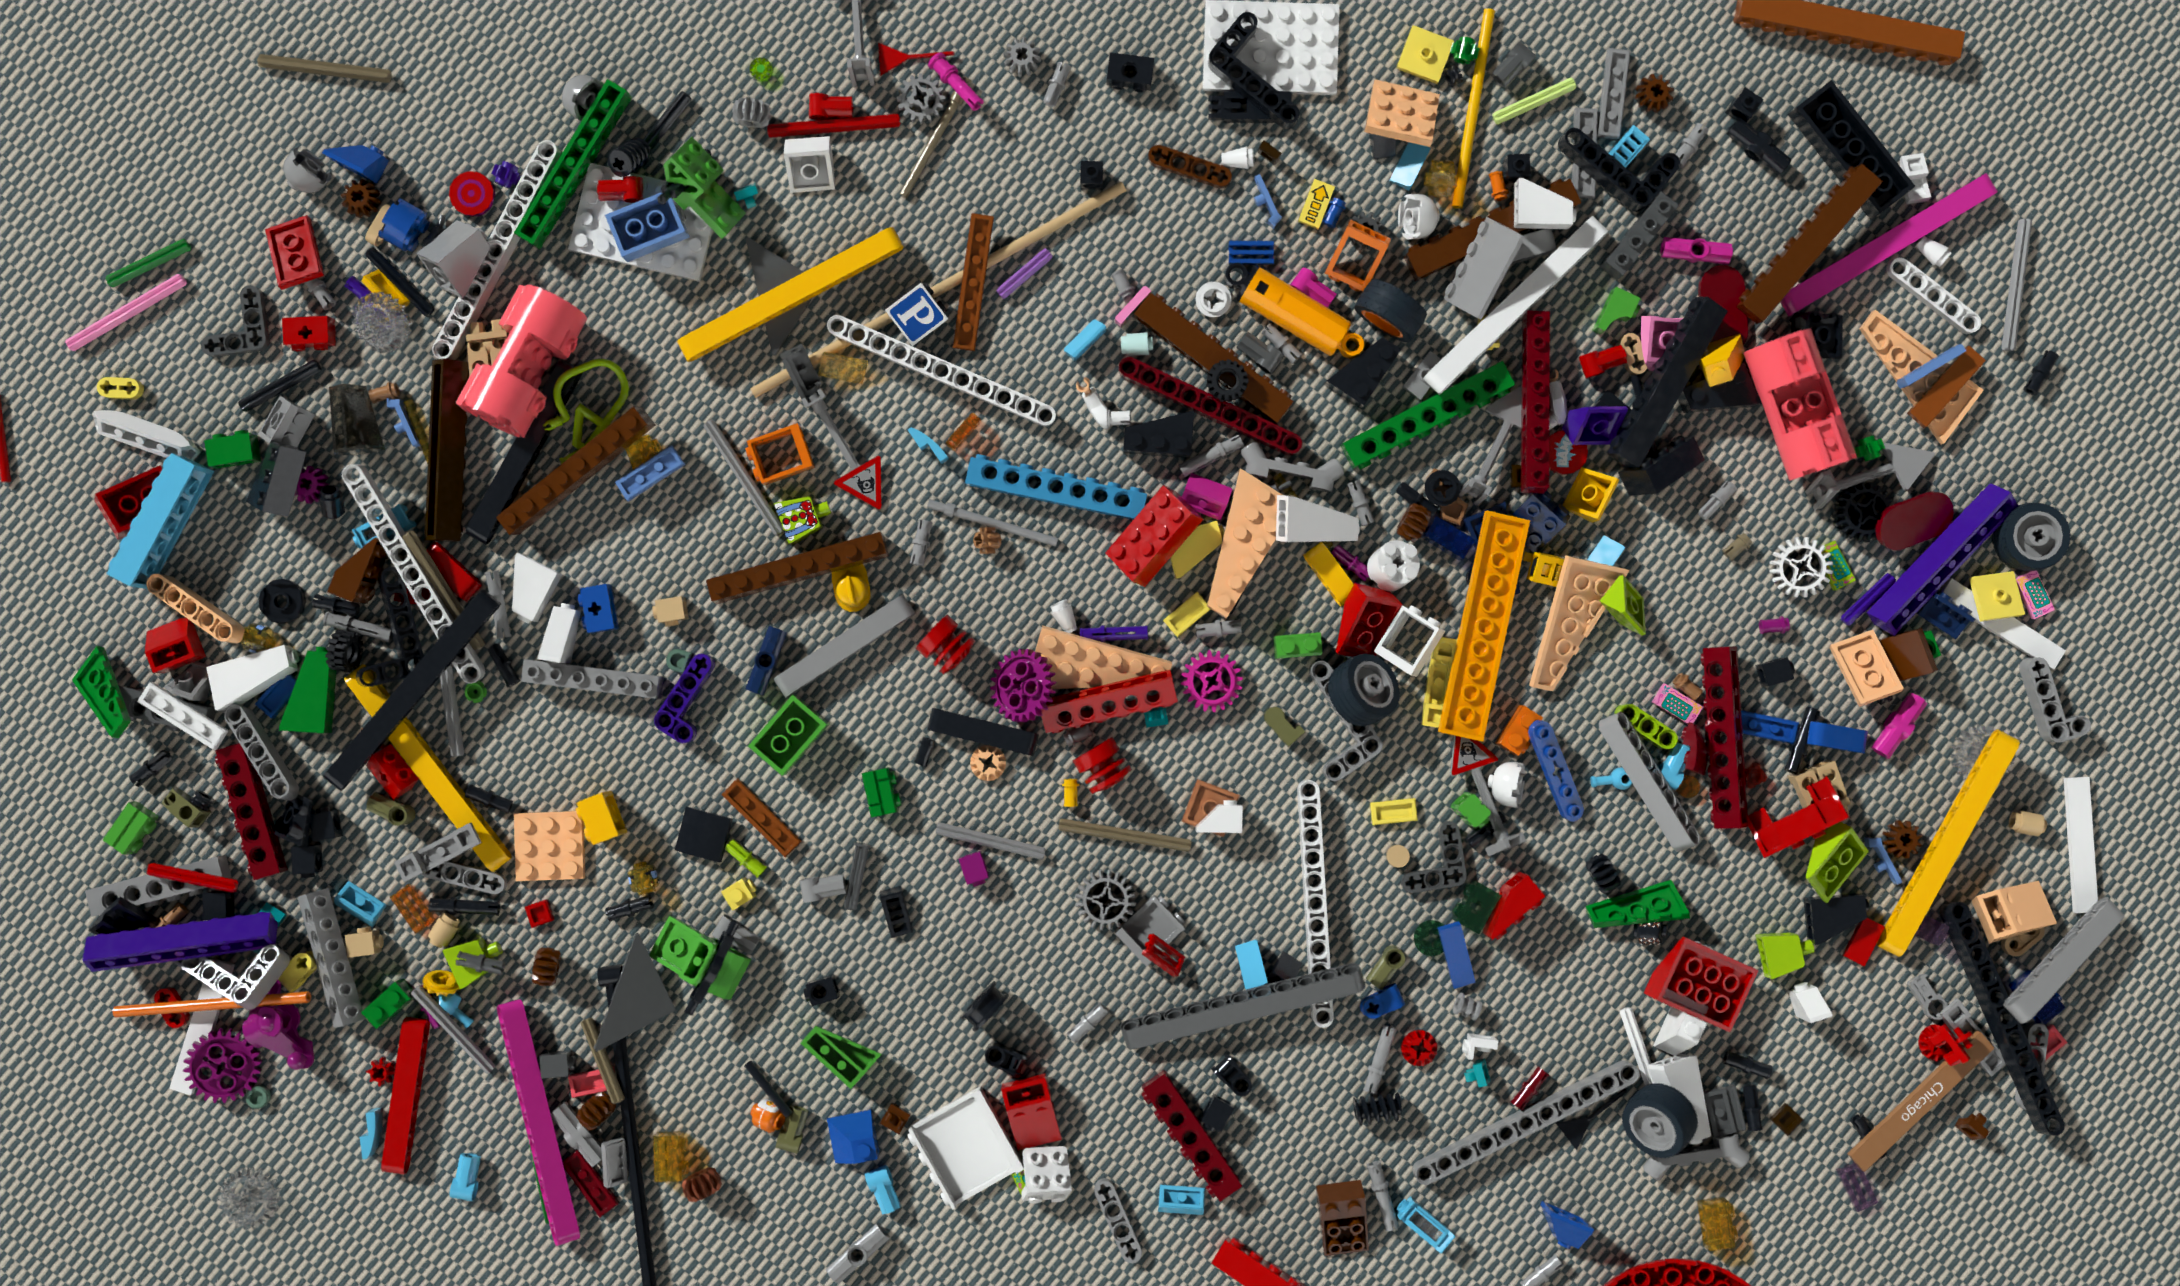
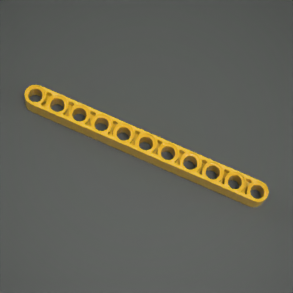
M894 227L886 228L684 335L677 340V343L687 362H692L900 252L904 246Z
M362 664L346 676L344 680L370 716L373 717L390 697V694L382 684L363 687L357 683V671L366 667L365 664ZM366 670L362 678L366 683H371L373 681V674ZM405 717L388 739L457 829L472 822L482 842L472 849L491 872H495L512 859L511 853L471 800L465 798L464 791L409 719Z
M1998 729L1990 735L1889 917L1877 942L1879 948L1897 957L1905 953L2017 752L2020 744L2018 739Z

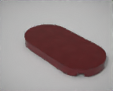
M1728 265L1714 266L1704 273L1699 281L1698 294L1699 297L1711 298L1728 311L1711 342L1740 334L1744 345L1748 337L1747 316L1736 306L1741 302L1738 298L1745 291V282L1742 275L1735 268Z
M1930 491L1891 505L1881 513L1882 517L1877 521V540L1888 549L1902 550L1937 537L1952 522L1953 504L1946 494Z

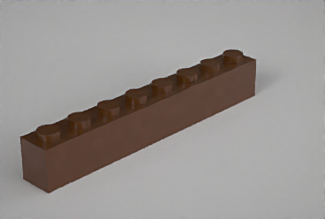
M1863 164L1855 168L1851 166L1843 174L1844 180L1840 185L1836 184L1827 193L1830 197L1825 203L1821 201L1812 211L1814 216L1810 220L1806 219L1798 227L1800 232L1795 238L1792 236L1783 245L1785 250L1780 255L1776 254L1769 261V269L1766 272L1762 271L1754 279L1755 285L1752 289H1746L1738 298L1741 302L1736 307L1754 323L1764 322L1883 182Z
M1559 179L1550 184L1551 188H1548V190L1573 201V209H1576L1582 203L1571 179L1564 182L1562 179ZM1514 200L1509 203V207L1502 209L1501 206L1491 210L1489 212L1490 215L1487 216L1519 234L1531 229L1514 228ZM1481 216L1475 217L1469 221L1470 225L1463 228L1461 225L1450 229L1448 231L1449 234L1443 237L1440 234L1430 238L1428 240L1429 243L1424 246L1416 244L1410 247L1404 259L1414 281L1416 282L1464 260L1467 255L1468 246L1471 242H1474L1478 234V227L1485 221L1486 217L1483 219Z
M1150 292L1134 313V318L1207 374L1212 366L1221 360L1231 359L1233 362L1237 361L1248 374L1247 388L1239 398L1271 423L1277 424L1294 402L1291 400L1292 396L1282 388L1278 390L1274 387V382L1269 377L1258 375L1255 372L1256 368L1247 361L1243 363L1237 359L1238 354L1232 349H1224L1220 346V341L1212 334L1207 336L1201 331L1203 328L1193 320L1190 323L1184 318L1185 314L1176 307L1173 309L1166 304L1167 300L1158 293L1153 295ZM1226 372L1219 376L1218 382L1225 388L1232 389L1236 384V379L1233 374Z
M633 406L496 516L497 520L509 535H520L656 426L643 407Z
M881 532L707 579L706 583L711 602L720 604L889 557L884 535Z

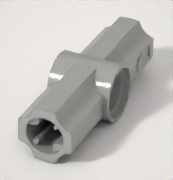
M565 1101L551 1113V1117L564 1132L566 1142L573 1149H578L584 1159L593 1167L602 1160L601 1143L594 1136V1130H587L586 1127L579 1123V1120L576 1118L577 1114Z
M876 1223L861 1238L853 1242L842 1255L826 1268L829 1277L839 1285L857 1267L863 1265L867 1258L890 1239L884 1227ZM860 1249L864 1256L857 1258L853 1255L852 1251Z

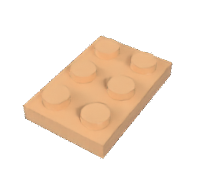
M1874 630L1830 645L1829 648L1859 707L1903 691L1904 688Z

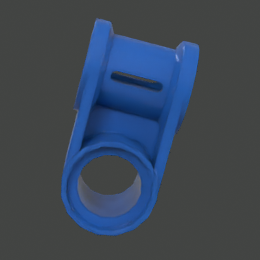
M1396 983L1385 986L1383 990H1378L1363 998L1360 1002V1011L1368 1018L1375 1019L1403 1007L1405 1001ZM1370 1002L1376 1005L1373 1008V1013L1367 1010Z

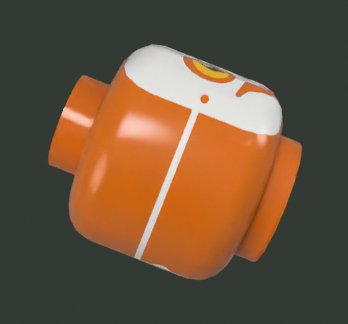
M763 1099L759 1103L754 1104L750 1113L753 1125L769 1133L779 1130L786 1119L777 1106L768 1099Z

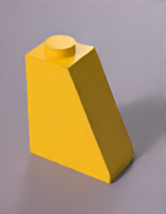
M1740 334L1711 342L1700 359V368L1710 387L1731 381L1735 377L1745 358L1743 354L1745 350Z

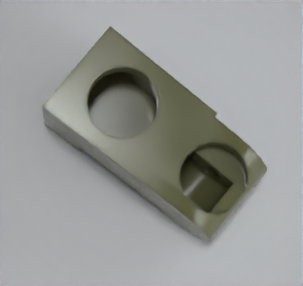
M1269 707L1264 712L1265 722L1287 747L1305 733L1300 725L1293 728L1285 719L1284 712L1279 707Z
M173 787L162 801V804L187 827L199 828L211 811L209 809L205 811L196 807L197 804L193 805L191 803V797L186 792Z

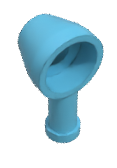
M1623 767L1614 769L1609 776L1590 777L1592 787L1612 784L1616 789L1625 790L1633 784ZM1623 775H1626L1628 778L1626 783H1623L1621 780Z
M457 993L448 994L447 997L444 995L438 996L435 1001L446 1012L461 1022L466 1029L472 1024L474 1020L470 1019L458 1008L462 998Z

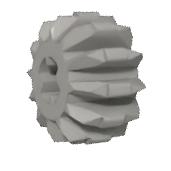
M1026 37L1022 38V43H1019L1018 39L1015 38L1014 45L1009 43L1006 45L1008 51L1003 52V57L1006 58L1004 65L1010 66V73L1018 70V76L1021 77L1022 71H1025L1027 76L1031 75L1030 68L1035 71L1038 69L1036 63L1041 62V57L1038 56L1040 48H1034L1035 42L1033 40L1027 44ZM1021 54L1023 56V54H1026V59L1023 60L1022 58V60H1019L1018 55Z
M748 97L738 98V100H735L732 109V118L735 123L741 126L762 129L768 126L771 108L769 104L762 100Z

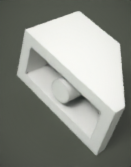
M1224 800V804H1218L1195 826V831L1204 833H1242V805L1237 804V800Z
M1803 982L1794 985V989L1788 990L1796 1017L1809 1023L1832 1017V1012L1816 986Z

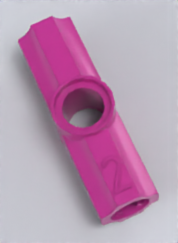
M1664 237L1660 253L1662 258L1687 260L1691 263L1701 261L1729 264L1733 248L1732 244L1709 242L1701 238L1690 240ZM1693 246H1697L1700 249V255L1693 253Z
M1908 693L1897 711L1891 713L1885 720L1883 731L1871 747L1873 751L1886 759H1890L1901 741L1911 735L1915 729V721L1928 703L1920 696Z

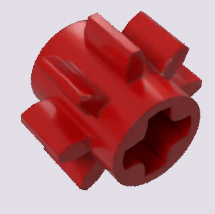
M385 1056L380 1058L379 1062L377 1060L371 1061L370 1063L373 1067L366 1071V1073H370L371 1079L369 1082L376 1081L378 1086L384 1085L385 1081L391 1083L393 1081L391 1075L395 1074L393 1066L395 1061H386ZM381 1068L384 1069L383 1075L380 1074Z

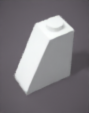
M1519 178L1514 183V228L1569 229L1573 222L1576 221L1577 211L1573 209V201L1524 178Z
M516 553L512 611L518 614V619L526 623H530V621L538 622L562 574L521 553Z
M561 603V607L553 606L538 659L571 664L581 611L574 610L575 605Z
M1670 1007L1653 1046L1676 1056L1698 1044L1707 1023Z

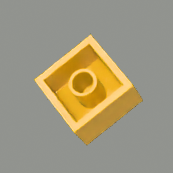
M612 791L602 792L576 802L578 806L576 808L577 816L580 820H583L586 827L584 829L585 837L588 842L591 841L592 845L628 833Z

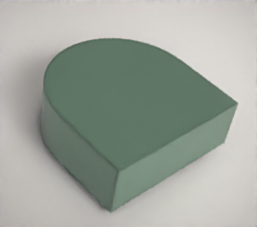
M674 649L666 657L667 666L671 670L683 674L690 663L693 653Z

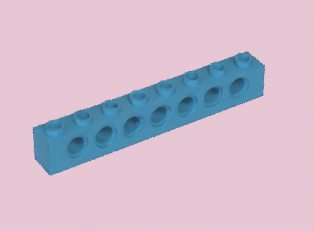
M976 454V458L970 457L965 481L967 486L1134 520L1145 507L1147 494L1143 493L1144 489L1130 487V490L1122 489L1121 484L1108 482V485L1099 484L1100 480L1086 477V481L1077 479L1078 475L1064 473V476L1055 474V470L1042 468L1041 472L1033 470L1034 466L1021 463L1020 467L1013 466L1011 461L998 459V462L989 461L990 457ZM988 468L997 470V476L994 479H987L985 477V471ZM1011 472L1019 475V480L1015 484H1010L1006 480L1007 475ZM1032 477H1038L1041 480V485L1038 488L1034 489L1028 485ZM1058 481L1063 484V490L1060 493L1051 491L1050 486L1053 482ZM1076 486H1081L1085 489V495L1077 498L1072 494V490ZM1097 491H1104L1107 494L1106 501L1097 502L1094 498ZM1124 495L1128 497L1129 504L1126 507H1120L1116 503V499L1119 496Z

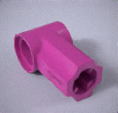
M1304 267L1301 268L1290 284L1325 307H1328L1337 295L1318 281V277L1311 270Z

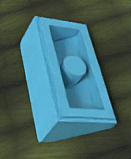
M1408 142L1389 181L1409 191L1431 147Z
M1096 319L1092 320L1064 348V352L1073 361H1076L1106 332V326Z
M1604 535L1587 560L1613 566L1626 547Z
M350 881L344 885L334 898L335 905L371 927L374 926L386 907L385 903Z
M1257 939L1235 946L1245 990L1268 984Z
M1160 1185L1158 1212L1203 1215L1205 1188Z

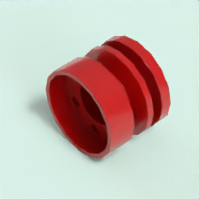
M949 615L942 618L915 648L926 659L934 653L938 655L933 666L937 667L944 661L945 664L940 669L943 675L956 668L970 653L973 644L976 642L972 637L965 643L962 642L968 634L966 631L955 636L953 633L956 631L958 624Z
M1113 737L1072 760L1079 773L1089 770L1092 773L1085 780L1086 784L1096 780L1097 784L1089 789L1092 794L1112 787L1132 771L1130 765L1122 769L1119 768V765L1126 761L1125 757L1114 760L1113 756L1120 749Z

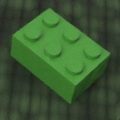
M792 695L748 747L780 775L784 776L830 723L800 697Z

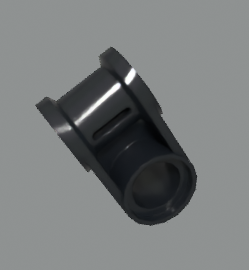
M998 1042L988 1044L985 1049L986 1062L1011 1076L1021 1077L1022 1074L1020 1072L1029 1056ZM993 1049H998L1001 1052V1056L998 1059H992L989 1056V1052Z
M1228 1053L1225 1054V1058L1216 1067L1213 1066L1211 1068L1215 1075L1237 1096L1243 1097L1251 1092V1079ZM1240 1079L1248 1082V1086L1244 1090H1238L1235 1087L1236 1082Z

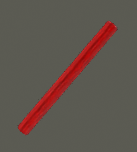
M899 114L769 124L767 126V133L769 138L896 128L900 127Z

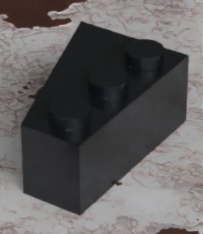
M1194 410L1125 427L1123 453L1190 458Z

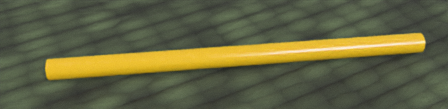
M1490 8L1484 9L1478 43V48L1480 49L1475 61L1451 206L1457 209L1463 208L1495 10Z

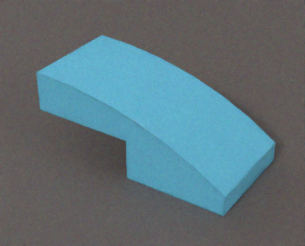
M912 427L908 429L921 450L930 446L941 464L949 460L945 452L930 437Z
M375 1108L365 1113L368 1132L359 1137L363 1160L373 1156L378 1148L382 1133V1108Z

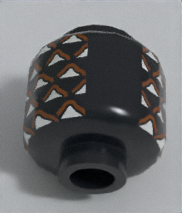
M1663 921L1634 924V939H1638L1641 945L1658 946L1661 945L1663 938L1668 937V925L1663 924Z

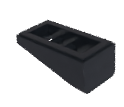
M901 886L880 891V900L891 938L913 933ZM899 897L898 899L886 901L888 899ZM901 904L900 908L889 910V907ZM899 914H903V915H904L903 917H899V918H896V919H892V920H891V917H892V916L899 915ZM906 922L905 926L898 928L893 927V925Z

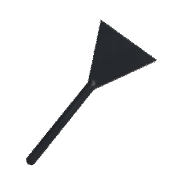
M1623 1089L1588 1117L1556 1123L1576 1150L1590 1121L1626 1094L1627 1090Z

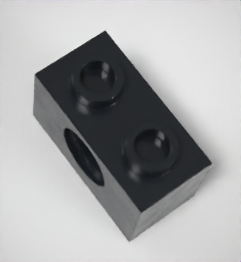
M1110 52L1106 85L1115 90L1133 88V91L1144 93L1146 90L1151 91L1154 58ZM1133 70L1136 75L1133 78H1128L1124 75V72Z

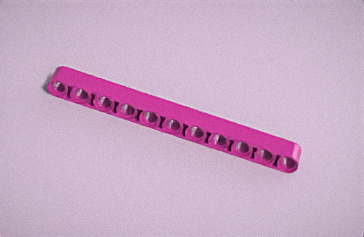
M1985 173L1793 287L1781 300L1780 304L1788 316L1794 314L1996 194L1998 190L1988 174Z
M521 999L497 1005V1014L555 1245L560 1246L580 1239V1232L525 1008Z

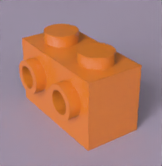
M1518 705L1495 741V744L1513 755L1519 756L1520 753L1524 754L1530 746V742H1528L1530 739L1528 734L1530 725L1536 720H1542L1543 717L1524 705Z

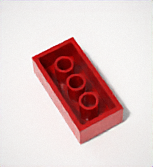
M1163 485L1105 554L1132 582L1146 587L1204 519L1175 490Z

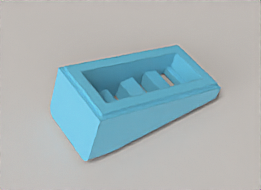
M1633 125L1609 154L1626 168L1650 141V138ZM1626 142L1634 149V152H1631L1623 143ZM1619 149L1628 157L1627 160L1616 151Z

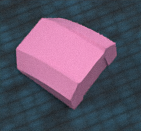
M1641 316L1642 351L1649 371H1654L1656 362L1664 354L1666 344L1673 338L1677 331V325L1683 318Z

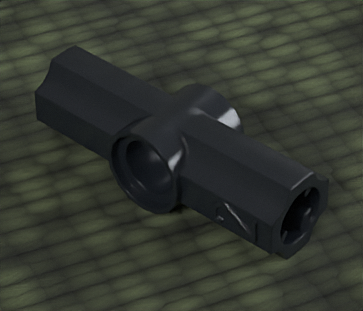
M1742 118L1737 119L1726 133L1744 148V153L1751 160L1761 162L1777 176L1792 161L1789 156L1774 145V140L1768 134L1756 131Z

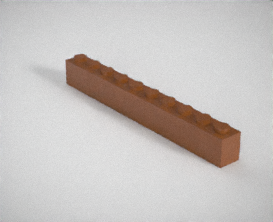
M1737 0L1733 23H1738L1744 28L1759 27L1765 32L1779 31L1784 32L1786 36H1806V39L1812 41L1821 39L1827 40L1829 44L1833 45L1848 44L1854 49L1869 48L1875 53L1889 52L1894 53L1893 55L1896 57H1916L1917 61H1937V64L1943 66L1951 65L1961 58L1965 31L1803 0Z

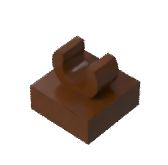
M892 1102L880 1124L900 1134L911 1113Z
M1978 1113L1977 1116L1971 1114L1967 1118H1959L1955 1124V1127L1971 1140L1986 1139L1990 1132L1983 1126L1987 1118L1981 1113Z

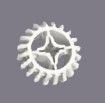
M1795 537V545L1790 540H1786L1788 548L1779 545L1778 548L1782 553L1773 552L1772 554L1778 558L1777 561L1771 560L1769 563L1776 565V569L1769 570V573H1777L1778 575L1773 577L1772 581L1777 582L1780 580L1781 583L1778 584L1777 588L1782 589L1786 586L1784 593L1787 595L1793 589V597H1798L1800 591L1804 598L1808 597V590L1812 595H1816V586L1820 590L1824 589V586L1820 583L1821 581L1830 582L1829 578L1824 577L1825 573L1833 574V570L1826 569V566L1833 565V561H1825V558H1828L1831 554L1829 552L1822 554L1821 552L1825 549V546L1821 545L1816 548L1817 540H1813L1809 545L1808 537H1804L1802 544L1800 538ZM1796 549H1807L1805 554H1802L1797 560L1787 556ZM1812 554L1818 559L1819 572L1811 567ZM1802 561H1804L1803 566L1810 572L1801 571V574H1798L1799 568L1791 562L1802 564ZM1783 563H1786L1792 569L1790 581L1784 575ZM1804 575L1815 578L1807 585L1796 586L1797 581H1800Z

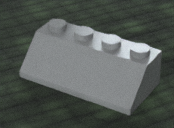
M1488 217L1479 225L1478 234L1474 242H1471L1468 246L1467 255L1463 262L1458 265L1456 276L1452 283L1447 286L1444 296L1446 301L1478 319H1482L1525 239V236Z

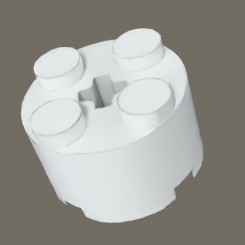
M1399 540L1385 543L1372 554L1367 563L1370 579L1378 584L1377 587L1385 591H1396L1417 577L1420 568V561L1415 546Z

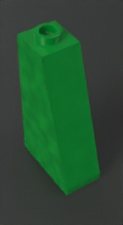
M316 647V651H307L279 725V731L332 733L337 670L329 668V664L326 663L328 659L325 658V654L328 653L326 647Z

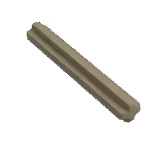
M587 1018L581 1022L582 1029L610 1100L613 1104L622 1102L625 1097L606 1049L603 1048L598 1052L594 1049L599 1032L594 1019Z

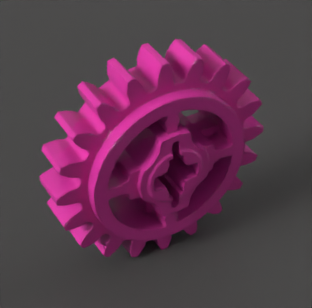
M1208 650L1207 657H1204L1200 652L1198 653L1199 660L1193 657L1190 658L1193 663L1192 666L1185 664V668L1189 672L1181 673L1187 680L1181 682L1180 685L1188 687L1182 693H1190L1191 696L1187 701L1191 702L1195 699V708L1203 704V711L1205 712L1208 706H1211L1212 711L1216 712L1217 705L1222 710H1225L1224 702L1232 705L1230 697H1239L1234 691L1235 689H1242L1240 685L1236 684L1237 681L1243 680L1242 677L1236 676V673L1241 669L1232 668L1236 661L1228 663V654L1220 658V651H1217L1213 657L1211 651ZM1205 663H1217L1210 672L1199 669ZM1224 668L1229 675V686L1225 685L1221 679ZM1217 672L1215 676L1217 685L1208 687L1206 677H1212ZM1194 676L1199 678L1202 682V688L1199 694L1196 692L1194 688ZM1214 690L1224 693L1218 699H1206L1208 694Z

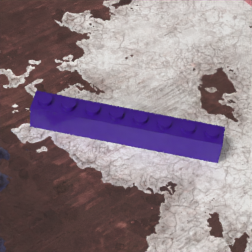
M1991 483L1981 491L1971 504L1934 540L1902 576L1888 588L1883 596L1871 606L1867 614L1873 624L1895 636L2005 521L2006 517L2018 507L2012 493Z
M259 912L245 916L236 915L230 918H214L208 921H191L178 925L169 924L156 928L146 927L141 930H124L119 933L98 934L86 937L82 961L91 972L258 950L263 949L267 945H276L278 923L271 912Z

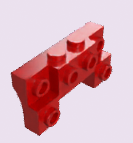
M1828 776L1806 786L1815 803L1776 822L1772 820L1766 807L1748 815V827L1764 858L1790 846L1794 850L1804 845L1805 839L1812 836L1815 840L1827 834L1825 829L1850 818Z

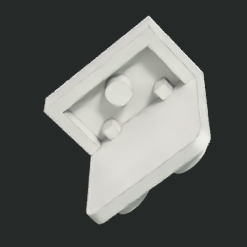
M1064 1146L1025 1148L1022 1152L1025 1187L1021 1192L1022 1201H1029V1203L1033 1204L1049 1199L1052 1202L1064 1201L1072 1191L1067 1148Z

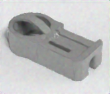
M1919 974L1909 980L1907 986L1921 1006L1924 1014L1930 1019L1941 1020L1942 1017L1934 1007L1932 1000L1940 1001L1943 1009L1948 1004L1940 993H1935L1925 978L1928 975ZM1928 1006L1930 1007L1931 1011L1934 1013L1935 1016L1929 1013Z

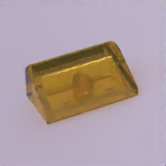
M823 352L818 376L863 384L868 361Z

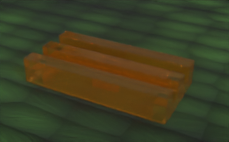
M411 883L390 896L415 934L436 921ZM407 891L427 918L426 922L405 894ZM399 897L402 898V900H403L404 903L407 905V907L409 908V910L411 911V913L414 915V917L416 918V920L418 921V923L420 924V926H418V924L416 923V921L414 920V918L411 916V914L409 913V911L407 910V908L404 906V904L402 903V901L400 900Z

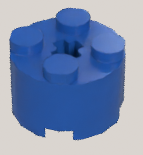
M399 198V204L393 203L382 220V223L386 225L384 230H380L378 234L380 238L401 250L413 252L418 245V240L416 239L420 232L425 233L427 231L430 221L426 220V212Z

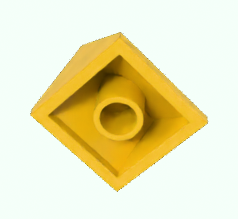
M1581 468L1563 506L1569 512L1591 523L1599 521L1619 479Z

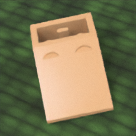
M2039 881L1998 889L1978 895L1972 900L1989 944L2057 924Z

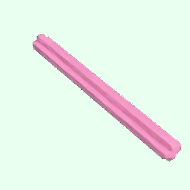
M177 274L68 338L65 341L67 347L72 351L83 347L186 286L185 278L181 274Z

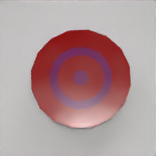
M468 171L461 173L453 180L449 189V198L451 204L461 214L478 217L491 209L496 192L493 184L485 175L479 172Z

